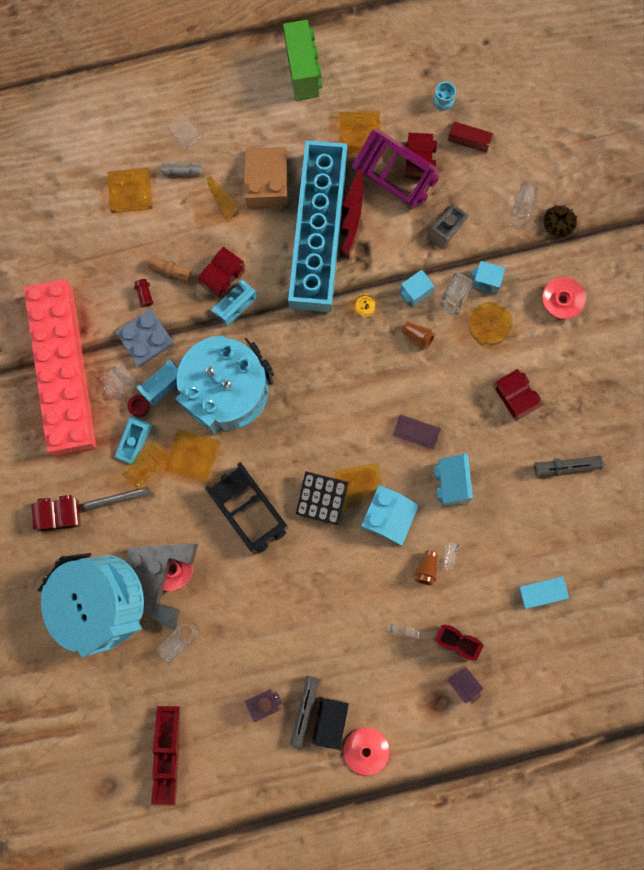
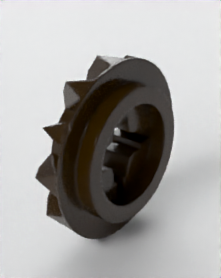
M556 204L545 213L543 224L546 231L552 236L566 237L575 230L577 216L574 214L573 209H569L566 205L557 206ZM562 216H566L564 220L565 224L561 222L555 226L556 221L558 219L557 217L561 218Z

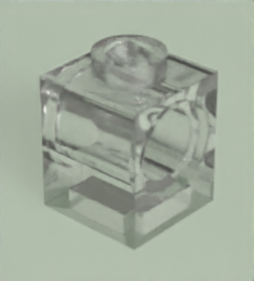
M120 362L100 379L105 384L102 388L110 397L115 395L118 399L138 383Z

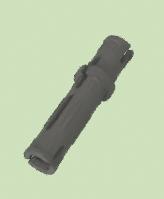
M600 455L566 460L555 458L553 461L534 462L536 476L550 474L561 476L562 473L603 469V460Z
M306 676L302 696H299L300 706L289 743L292 746L304 748L313 705L317 703L315 697L320 682L319 678Z

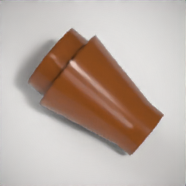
M409 321L402 328V333L408 336L420 348L424 347L427 349L435 337L431 329L412 324Z
M425 551L414 574L416 582L424 585H433V581H436L438 557L436 552Z

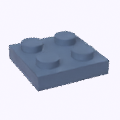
M152 309L115 331L138 367L143 366L175 345Z

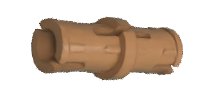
M154 256L149 260L148 269L163 273L165 277L170 278L172 276L185 282H189L191 278L189 274H192V269L176 265L174 261L167 262Z

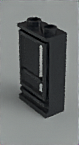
M240 462L237 464L239 468L229 475L227 473L220 477L221 481L211 488L207 486L205 489L252 554L256 552L260 554L269 547L268 543L273 539L278 541L287 534L285 530L288 529V526ZM251 485L257 495L251 496L250 500L230 514L224 504ZM257 498H260L276 519L278 525L251 543L233 516L250 503L256 502Z

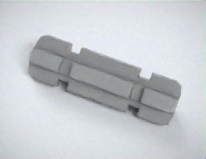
M163 163L161 165V172L164 176H171V174H174V176H190L191 174L193 176H200L202 174L201 163H192V165L190 163H173V165Z

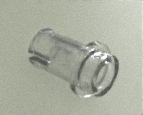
M447 541L443 558L439 561V564H441V569L453 571L457 567L455 561L460 545Z

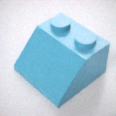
M468 453L439 459L437 466H434L435 479H439L440 485L439 488H436L437 501H441L442 506L469 504L473 499Z
M379 485L361 529L402 546L419 505L400 493Z

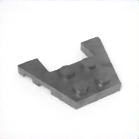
M198 544L129 547L126 563L132 567L141 583L144 597L143 610L166 628L175 630L180 610L160 604L171 559L193 564Z

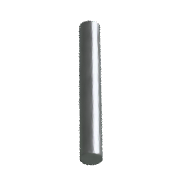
M147 486L84 502V507L88 511L150 495V489Z

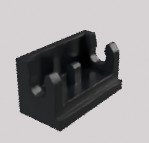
M320 697L312 743L315 746L340 750L349 703Z

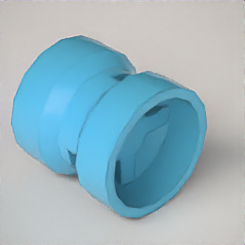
M441 82L436 87L434 104L439 110H449L454 105L456 88L452 83Z

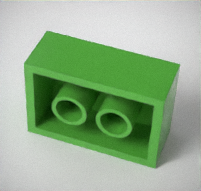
M308 20L284 23L285 45L295 101L319 97V89L322 88V74L320 65H318V51L314 42V29L309 28Z

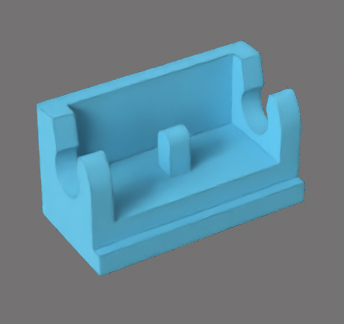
M240 279L238 285L216 306L213 305L211 307V312L227 327L257 299L256 291L243 279Z
M168 359L160 370L136 388L154 406L177 386L178 368Z

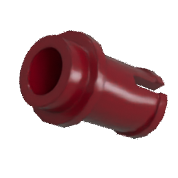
M147 279L135 281L134 290H137L140 307L144 308L153 305L154 302L149 290L150 283L147 282Z

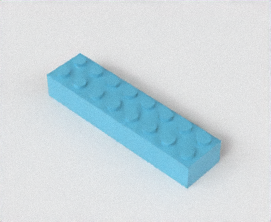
M305 140L288 297L290 309L332 312L347 165L346 143Z

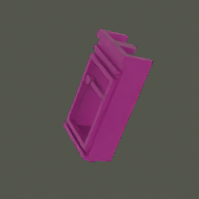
M372 129L352 165L354 169L362 170L363 174L411 205L412 208L419 205L422 206L428 198L426 193L429 188H433L439 180L438 173L440 169L380 129ZM388 146L396 152L386 170L379 175L373 169ZM398 154L425 171L411 196L385 179Z

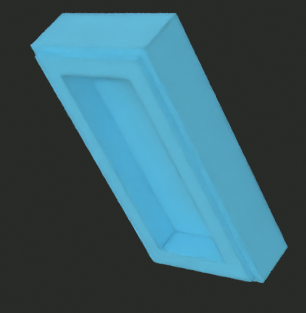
M563 576L518 587L524 609L569 599Z

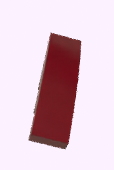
M358 169L342 205V214L347 216L342 225V235L346 236L341 252L342 257L350 259L357 240L362 216L363 171Z
M157 706L153 742L152 806H176L180 706Z

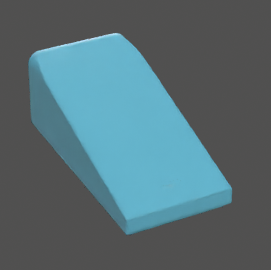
M129 417L114 457L134 466L153 424L137 417Z

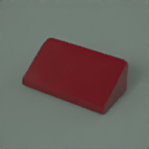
M454 121L448 135V141L487 153L493 133Z

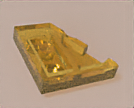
M378 463L334 471L336 479L349 482L342 512H346L378 488L379 485H382Z

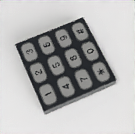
M305 471L296 515L339 525L349 482Z

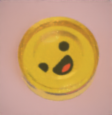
M362 294L356 298L355 311L357 314L367 317L374 313L376 302L371 295Z

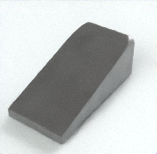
M452 204L429 229L426 238L440 249H443L469 218V215Z

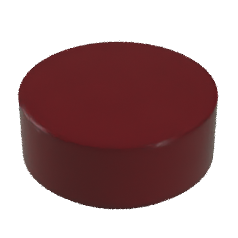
M135 395L130 398L127 407L133 416L140 418L148 414L150 403L144 396Z

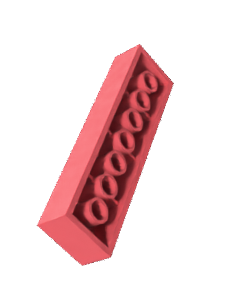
M66 279L25 286L24 291L47 452L55 457L97 449L73 287Z

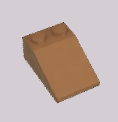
M287 147L246 149L244 183L247 208L288 206Z

